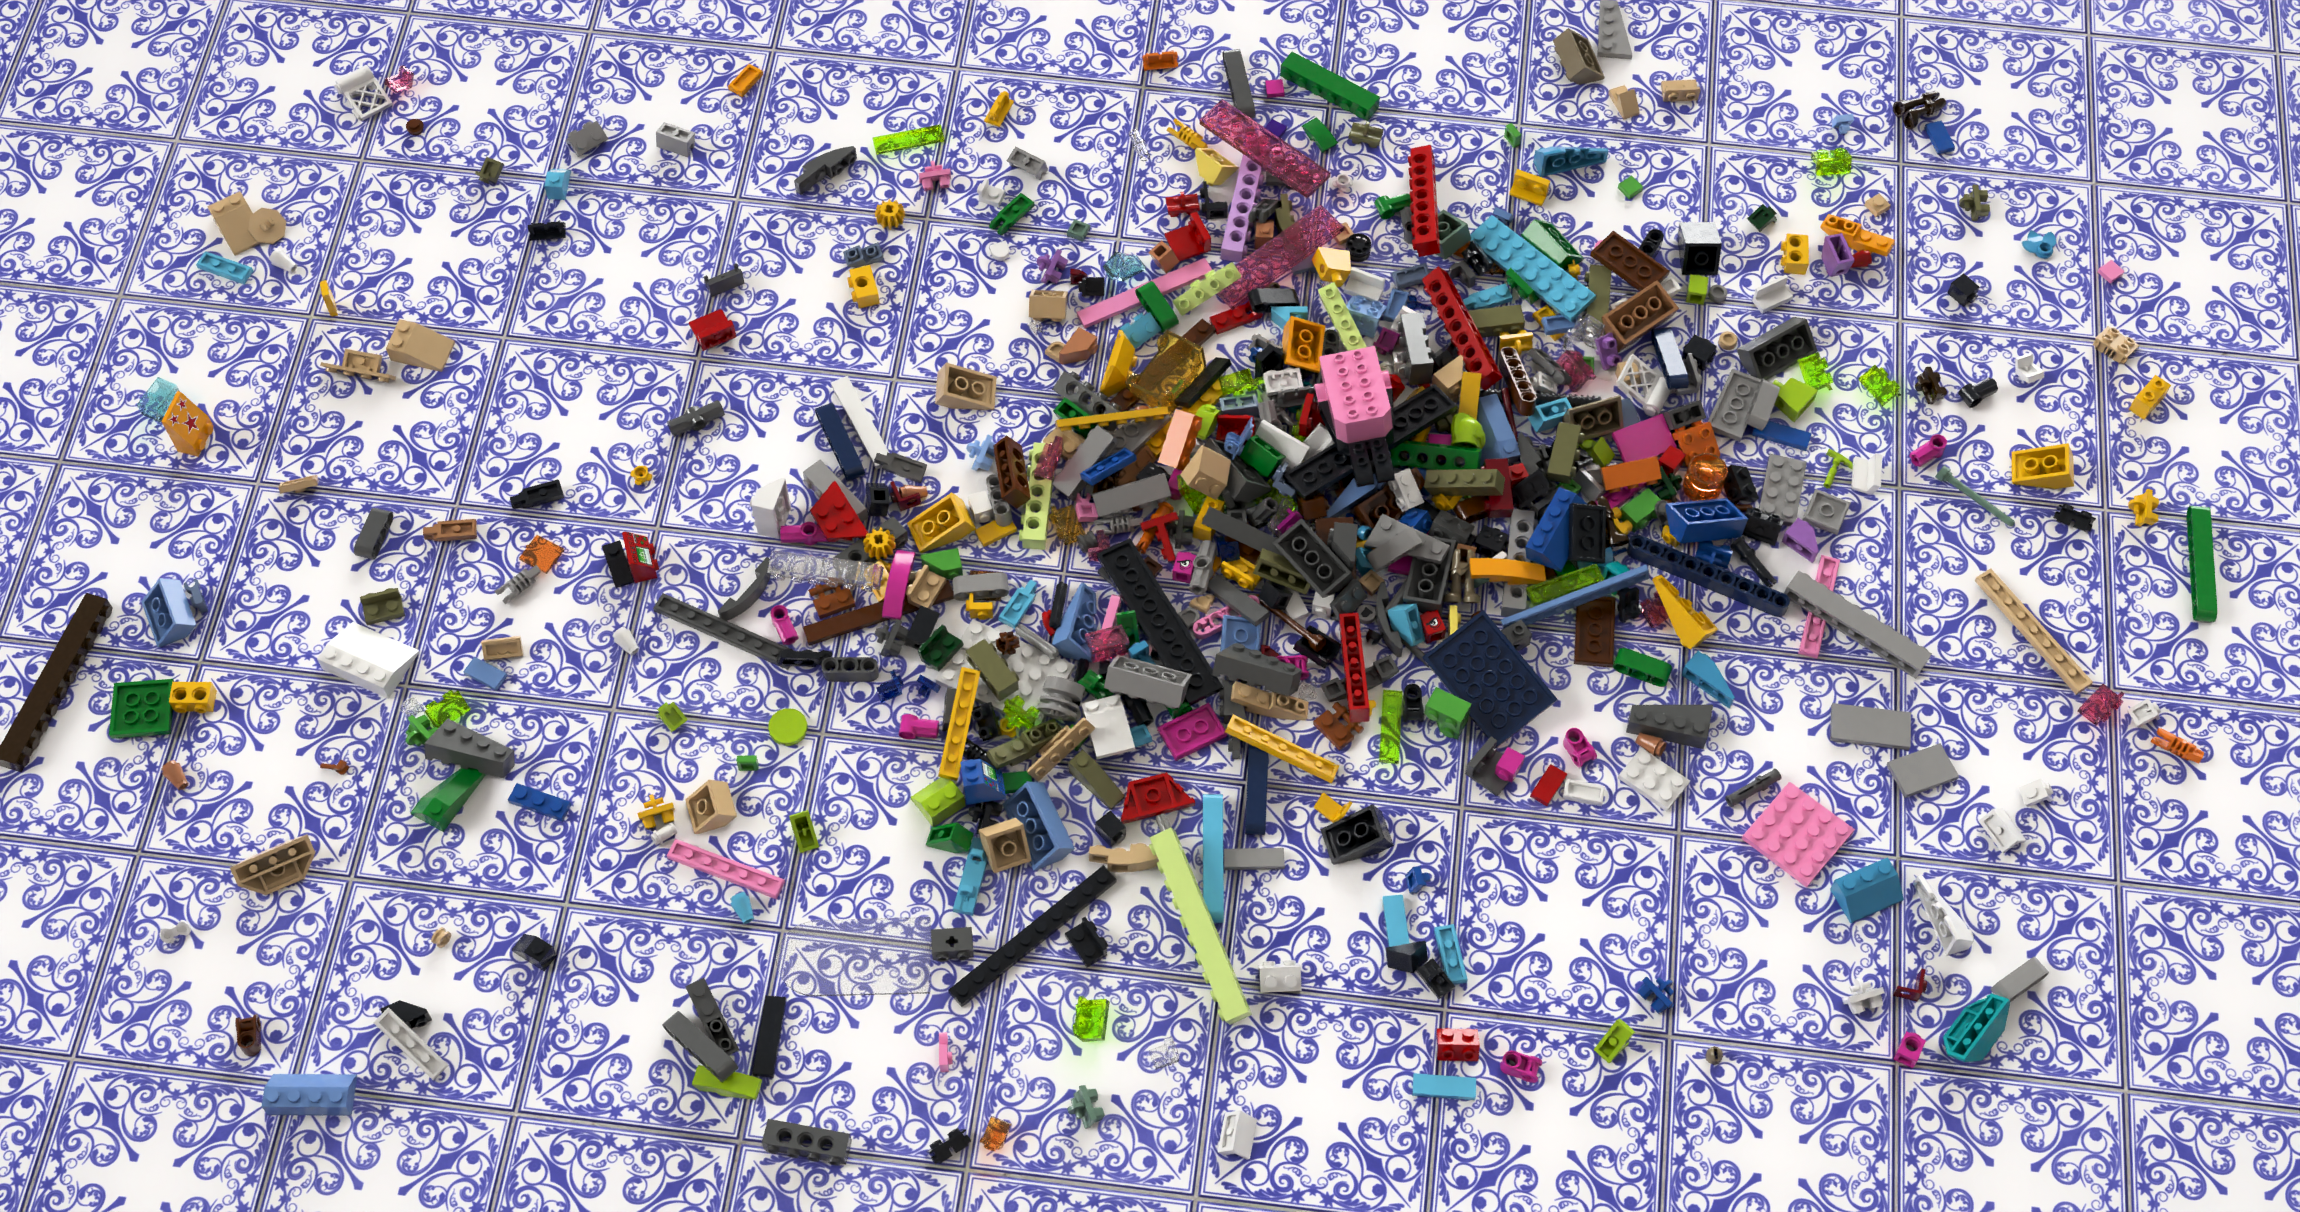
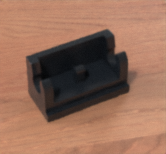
M921 605L906 636L904 645L918 650L921 644L930 638L940 613Z

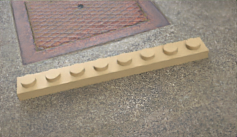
M1991 568L1976 577L1975 582L2076 695L2092 685L2093 681Z

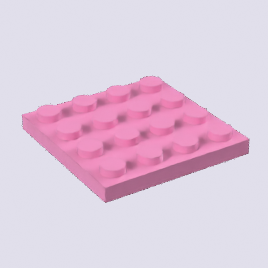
M1789 782L1745 832L1742 840L1805 887H1808L1853 834L1855 829Z

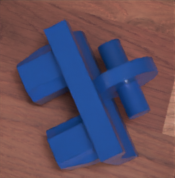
M1712 541L1699 542L1695 557L1710 564L1728 568L1733 551L1730 550V546L1724 544L1719 547L1713 545Z
M1647 976L1642 980L1643 984L1637 992L1644 1000L1653 993L1658 997L1650 1005L1658 1014L1667 1008L1671 1010L1675 1006L1664 995V992L1669 996L1674 993L1670 988L1673 983L1671 979L1664 982L1659 977L1656 980L1660 985L1659 988Z

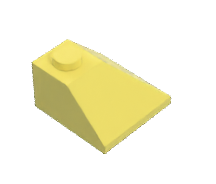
M1212 148L1195 149L1199 176L1204 178V181H1207V184L1210 186L1221 185L1239 168Z

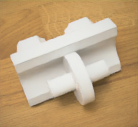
M1856 978L1854 986L1850 987L1851 993L1857 991L1858 994L1842 998L1843 1004L1849 1005L1852 1014L1865 1011L1862 1002L1864 999L1868 1000L1870 1009L1883 1006L1881 994L1885 993L1883 987L1866 991V988L1871 987V983L1869 981L1863 982L1861 978Z

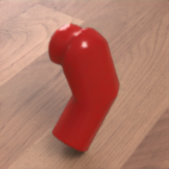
M1052 610L1042 613L1043 625L1050 637L1056 631V629L1049 626Z

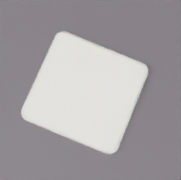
M1599 366L1596 378L1610 381L1613 370H1603Z

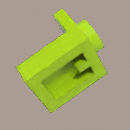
M666 702L657 709L659 711L656 715L657 719L660 718L671 733L688 720L674 702L669 705Z

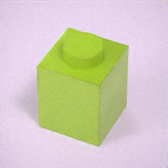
M1690 274L1686 294L1687 303L1704 305L1709 277Z

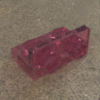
M1566 350L1556 361L1572 377L1573 382L1569 385L1572 392H1578L1588 380L1596 378L1592 367L1586 364L1582 354L1578 351Z
M1055 436L1053 442L1045 444L1034 471L1035 476L1052 480L1063 452V437Z
M1657 591L1653 593V598L1650 600L1647 598L1639 603L1642 606V614L1651 628L1657 627L1669 618Z
M1122 624L1085 634V640L1091 651L1093 663L1115 658L1117 654L1121 656L1128 654L1129 639Z
M2102 684L2078 709V712L2095 726L2101 721L2105 723L2112 715L2111 710L2113 708L2117 710L2124 701L2121 699L2125 693L2121 691L2117 695L2106 685Z

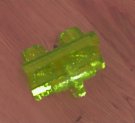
M1018 695L1011 700L1006 699L1003 712L1006 713L1004 718L1009 721L1007 724L1008 728L1012 729L1014 726L1021 728L1024 726L1030 729L1035 726V721L1039 716L1038 709L1034 706H1031L1027 711L1022 709L1025 701Z

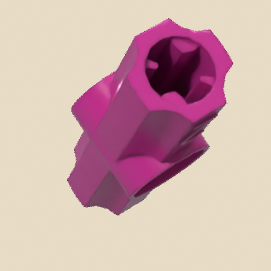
M808 521L802 525L781 526L780 528L781 543L803 542L811 546L817 542H828L819 526L813 522Z

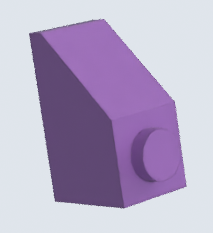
M1797 518L1785 532L1782 542L1813 563L1819 552L1814 528L1808 522Z

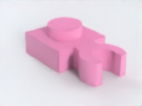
M1077 493L1075 510L1078 522H1094V520L1098 519L1095 503H1089L1091 499L1089 493L1086 494L1085 499L1081 498L1080 493Z
M947 1032L939 1033L940 1072H949V1065L953 1064L952 1052H948Z

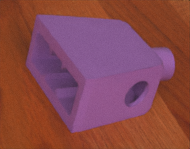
M1843 233L1825 236L1821 257L1827 269V274L1831 277L1846 274L1854 263V258Z

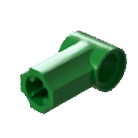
M1408 193L1391 198L1386 195L1381 196L1374 202L1382 219L1391 218L1396 212H1400L1405 207H1410V203H1412Z

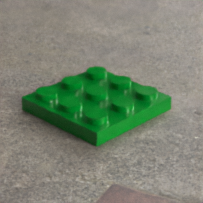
M173 679L114 683L109 728L110 738L171 734L173 709L169 704L172 682L175 681Z

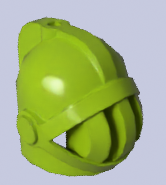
M1458 413L1454 415L1451 424V445L1482 449L1486 441L1482 425L1468 414Z

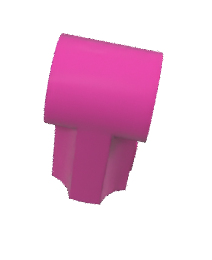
M1940 434L1933 435L1930 441L1910 453L1911 462L1915 466L1921 467L1933 458L1941 457L1947 444L1946 438Z
M783 605L774 606L771 609L772 625L776 628L783 645L795 643L799 637L790 620L787 608ZM778 615H783V616H784L783 618H780V619L776 618V616H778Z
M912 714L902 715L899 736L901 738H937L939 721L919 719Z

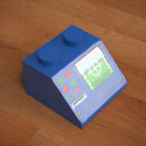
M970 759L960 762L966 805L1006 799L1001 770L996 769L981 759Z

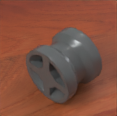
M1088 531L1086 535L1080 534L1077 536L1079 547L1083 553L1088 552L1091 548H1098L1096 537L1092 531Z

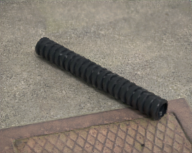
M1489 388L1486 391L1480 389L1479 397L1497 394L1500 403H1503L1502 388L1500 390H1497V388L1491 390ZM1535 391L1537 396L1536 406L1565 397L1572 408L1602 400L1601 396H1598V398H1595V396L1589 397V395L1586 397L1583 395L1578 396L1577 394L1575 396H1572V394L1567 396L1565 393L1563 395L1560 393L1555 395L1553 392L1552 394H1549V392L1543 394V392L1537 393ZM1509 392L1510 400H1511V405L1513 406V404H1515V403H1514V401H1513V399H1512V396H1511V394H1510V392Z

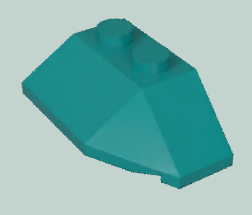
M1991 993L1986 996L1987 998L1966 1006L1943 1036L1947 1055L1963 1062L1983 1060L2005 1031L2010 1000Z

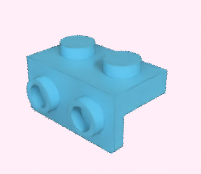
M1150 312L1145 315L1140 313L1133 318L1135 321L1132 324L1127 322L1120 327V330L1124 332L1135 349L1162 330Z

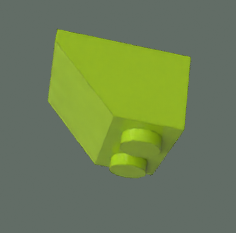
M942 777L910 797L932 827H935L966 806L965 796L955 783L950 779Z

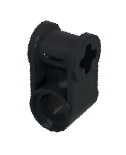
M1408 684L1404 689L1403 722H1407V720L1424 721L1422 691L1417 684ZM1408 694H1415L1416 697H1409Z

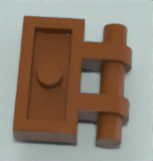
M845 577L840 579L834 578L829 583L815 585V588L808 590L811 597L819 596V598L813 600L819 619L856 607L849 587L843 590L840 588V586L847 584ZM832 589L835 590L834 593L828 594L826 596L824 594V592Z
M1336 702L1332 706L1336 713L1332 714L1329 710H1326L1313 721V725L1340 751L1354 740V735L1351 733L1353 730L1360 734L1364 728L1360 725V722L1350 723L1349 710L1345 706H1341L1339 702ZM1343 718L1348 725L1344 726L1339 720Z

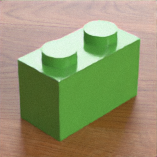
M1647 488L1621 508L1622 518L1620 520L1622 522L1629 520L1633 525V532H1636L1638 529H1644L1650 520L1658 518L1655 514V505L1661 499Z

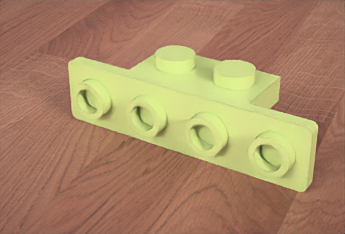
M1233 262L1220 270L1214 271L1212 269L1204 275L1206 278L1202 281L1197 279L1190 284L1191 288L1173 300V304L1182 316L1240 279L1241 274Z

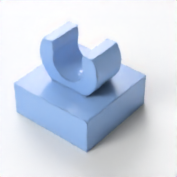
M1853 114L1836 115L1831 121L1832 128L1839 127L1840 134H1847V131H1850L1849 126L1854 121Z

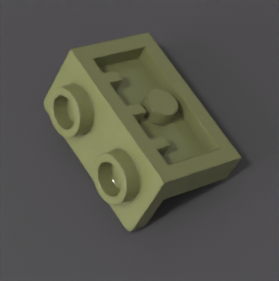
M388 588L381 592L368 593L360 597L367 625L405 616L403 600L398 588Z

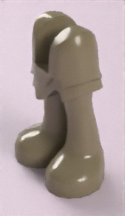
M1460 549L1454 550L1450 569L1452 585L1450 592L1445 595L1444 602L1461 603V575L1465 573L1463 603H1481L1480 596L1474 590V579H1471L1469 560L1470 558H1476L1473 550H1468L1467 563H1460Z

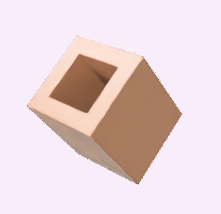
M1160 241L1148 252L1155 264L1166 274L1179 263L1173 250L1163 241Z

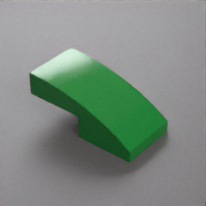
M1317 117L1301 126L1309 139L1315 141L1322 153L1338 143Z

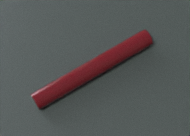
M1502 388L1501 393L1506 417L1516 442H1518L1508 388Z

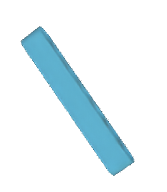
M1203 794V898L1214 923H1224L1223 794Z

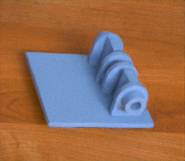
M1253 417L1250 418L1240 436L1233 432L1226 434L1224 449L1232 454V460H1234L1236 455L1240 456L1244 448L1245 439L1249 440L1253 433Z

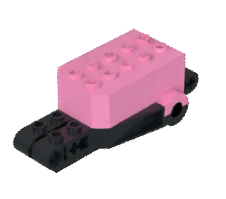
M1375 346L1320 356L1323 383L1314 384L1318 410L1338 451L1348 455L1350 458L1356 487L1374 484L1373 474L1376 475L1377 483L1395 480L1388 446L1394 440L1393 391L1388 370L1381 371Z

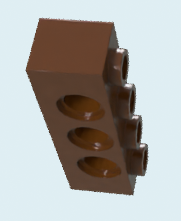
M1006 435L993 445L1001 498L1018 509L1030 500L1031 497L1022 446Z

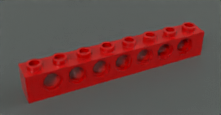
M1426 145L1410 148L1411 156H1408L1409 166L1411 167L1408 168L1409 176L1412 178L1409 180L1410 189L1412 190L1410 191V199L1413 202L1410 203L1412 214H1414L1411 215L1412 226H1414L1411 228L1412 236L1415 238L1412 240L1413 249L1417 250L1419 257L1440 253L1435 157L1432 146Z
M1438 266L1422 279L1425 285L1424 290L1431 296L1432 299L1430 301L1437 308L1438 317L1445 323L1444 329L1451 335L1452 338L1450 340L1452 344L1459 350L1457 352L1458 356H1463L1465 369L1467 372L1482 373L1480 387L1486 391L1503 377L1448 272Z

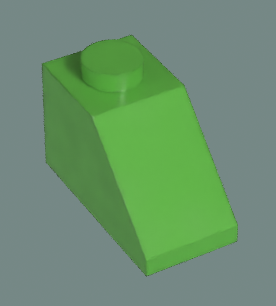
M958 548L921 555L922 568L924 565H928L929 571L946 578V580H953L957 576H963Z

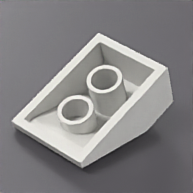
M1119 694L1081 703L1083 718L1087 719L1095 727V730L1089 734L1097 759L1135 750Z

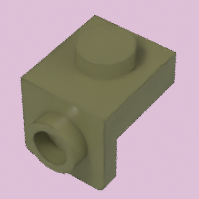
M486 156L480 172L475 171L474 174L479 176V180L489 184L490 181L497 183L504 164Z

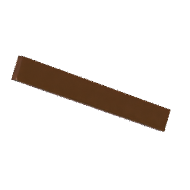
M946 580V584L933 605L954 599L949 580ZM905 594L902 616L919 610L918 607L908 603L907 595ZM884 601L804 626L803 631L809 646L890 620V618L882 617Z

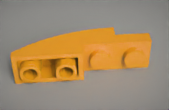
M1831 214L1827 215L1820 226L1828 235L1843 233L1848 247L1858 252L1869 250L1870 254L1873 252L1887 257L1895 245L1894 239L1861 229V224Z

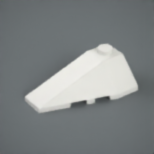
M1922 875L1917 876L1913 885L1946 956L1968 950L1974 942L1972 931L1967 928L1965 922Z

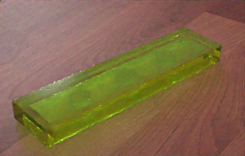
M941 124L872 137L876 155L945 142Z
M1593 564L1526 588V593L1533 606H1537L1604 580V577L1597 564Z
M1383 690L1379 749L1380 763L1399 764L1403 691Z

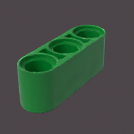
M1153 281L1135 290L1137 298L1147 313H1151L1162 329V333L1179 324L1176 314Z
M1627 648L1619 649L1613 664V668L1617 672L1659 687L1667 685L1672 671V666L1669 663Z

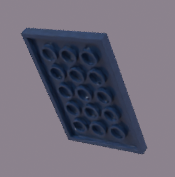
M1484 610L1422 657L1452 695L1471 703L1469 716L1488 739L1493 737L1497 740L1496 748L1558 700Z

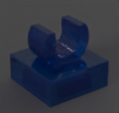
M921 674L917 679V682L922 684L918 694L925 698L929 697L931 690L938 693L941 688L940 685Z

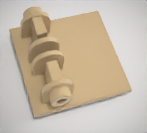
M2109 326L2095 338L2092 344L2096 350L2101 353L2104 352V355L2112 349L2109 358L2113 356L2112 359L2119 364H2125L2128 357L2140 346L2134 339L2125 337L2116 328Z

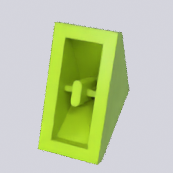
M805 810L790 815L791 827L800 853L818 848L819 844L809 811Z

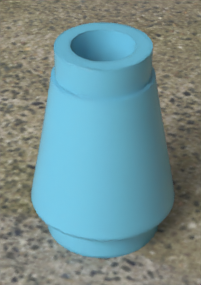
M745 892L732 896L730 898V905L743 924L753 921L754 917L749 896Z

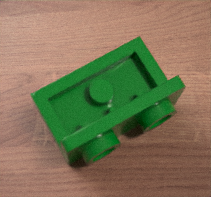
M1512 268L1505 272L1507 284L1512 289L1517 290L1523 300L1526 299L1532 305L1539 299L1535 295L1534 290Z

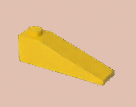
M1659 575L1652 579L1674 630L1684 647L1693 649L1719 630L1702 611L1698 613L1692 608V602L1689 599L1681 598L1678 589L1666 578Z

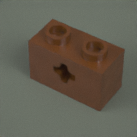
M1296 493L1298 511L1304 520L1327 516L1326 510H1329V505L1324 494L1319 493L1305 501Z

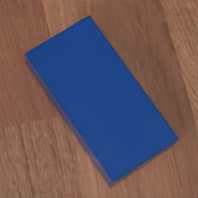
M1942 120L1925 124L1924 129L1937 154L1955 150V145Z

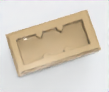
M318 475L281 482L278 487L280 494L294 490L295 493L303 492L308 487L318 485Z
M521 636L481 641L484 661L524 655Z

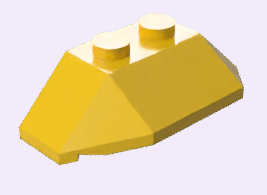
M1118 330L1100 387V392L1107 397L1120 392L1127 386L1128 382L1132 381V368L1136 367L1138 357L1135 356L1134 346L1122 330Z

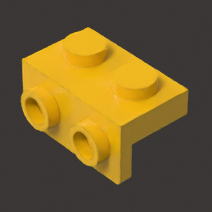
M1233 553L1227 562L1223 561L1221 563V573L1226 578L1236 581L1244 589L1253 591L1263 579V577L1253 574L1254 564L1236 553Z

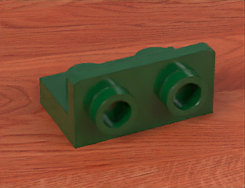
M942 624L926 642L921 644L918 653L923 663L939 672L964 644L962 640L949 633L946 626Z

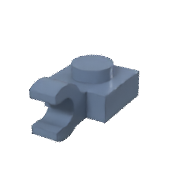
M194 579L195 585L193 587H189L185 582L184 588L189 594H192L190 601L193 607H197L201 614L207 612L208 608L201 593V586L198 580Z

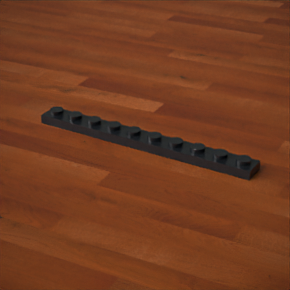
M1104 865L952 986L948 990L949 994L963 1007L1113 886L1117 879Z

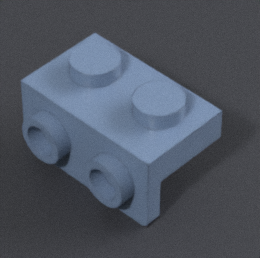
M1285 461L1284 465L1279 464L1272 477L1275 481L1272 486L1277 488L1278 492L1282 495L1292 497L1296 490L1283 479V474L1289 464Z

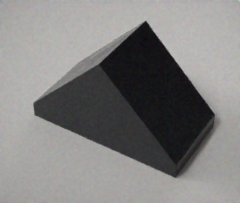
M1426 941L1385 948L1388 968L1414 973L1418 967L1428 961Z

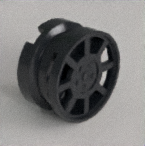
M1357 233L1347 239L1346 251L1350 252V260L1353 262H1363L1369 258L1371 252V240L1369 237Z

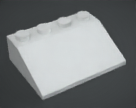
M352 622L327 643L317 660L324 671L389 699L419 654V650Z

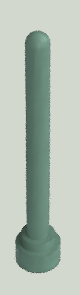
M1945 465L1935 476L1941 482L1948 481L2008 526L2015 524L2013 519L1952 476L1951 469Z

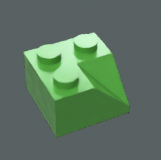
M1436 687L1425 705L1424 714L1429 719L1437 722L1440 732L1446 737L1458 740L1468 722L1471 703Z

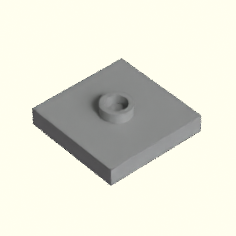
M1815 489L1802 520L1810 525L1838 535L1851 502Z

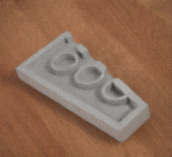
M1600 0L1597 57L1632 60V51L1618 1Z
M1167 415L1162 420H1153V417L1146 418L1145 422L1135 423L1134 420L1131 423L1127 422V424L1122 425V428L1115 432H1109L1119 442L1109 456L1123 448H1127L1135 454L1171 421V417Z
M1382 514L1365 542L1364 547L1376 549L1410 526ZM1415 529L1423 544L1405 555V557L1412 556L1420 560L1441 564L1450 549V545Z

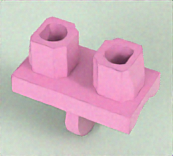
M931 161V166L924 167L925 172L919 173V183H922L924 191L933 190V181H939L940 188L950 187V168L942 169V165H935V162Z

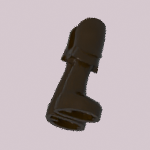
M1934 90L1923 93L1919 98L1896 101L1893 104V112L1897 117L1904 116V126L1910 130L1917 126L1918 119L1926 114L1930 116L1936 111L1941 110L1946 105V100L1944 98L1938 99L1940 93ZM1923 105V107H1919V108H1916V109H1912V108H1914V107Z
M1605 496L1598 497V506H1606L1608 539L1606 537L1605 549L1611 547L1613 550V547L1626 545L1630 542L1626 534H1621L1617 531L1613 520L1616 517ZM1594 501L1587 503L1588 505H1597Z

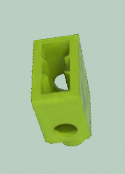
M1790 378L1784 385L1777 380H1774L1772 383L1780 387L1774 405L1794 423L1813 403L1818 392L1817 389L1794 378Z

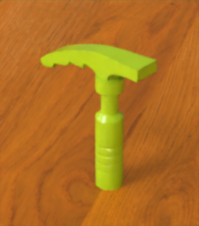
M1828 449L1826 455L1834 459L1832 462L1833 466L1829 469L1823 484L1825 488L1831 487L1837 472L1836 468L1840 465V462L1853 469V463L1849 459Z

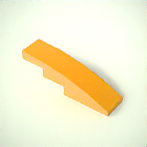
M1470 558L1469 560L1471 579L1489 578V582L1507 581L1508 585L1546 584L1544 565L1510 559Z

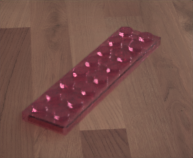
M1223 99L1200 119L1201 126L1307 199L1330 178L1329 171Z
M1320 204L1237 263L1235 266L1240 272L1241 278L1218 292L1217 295L1234 310L1248 300L1247 294L1249 291L1265 288L1314 253L1318 247H1322L1343 232L1344 226Z

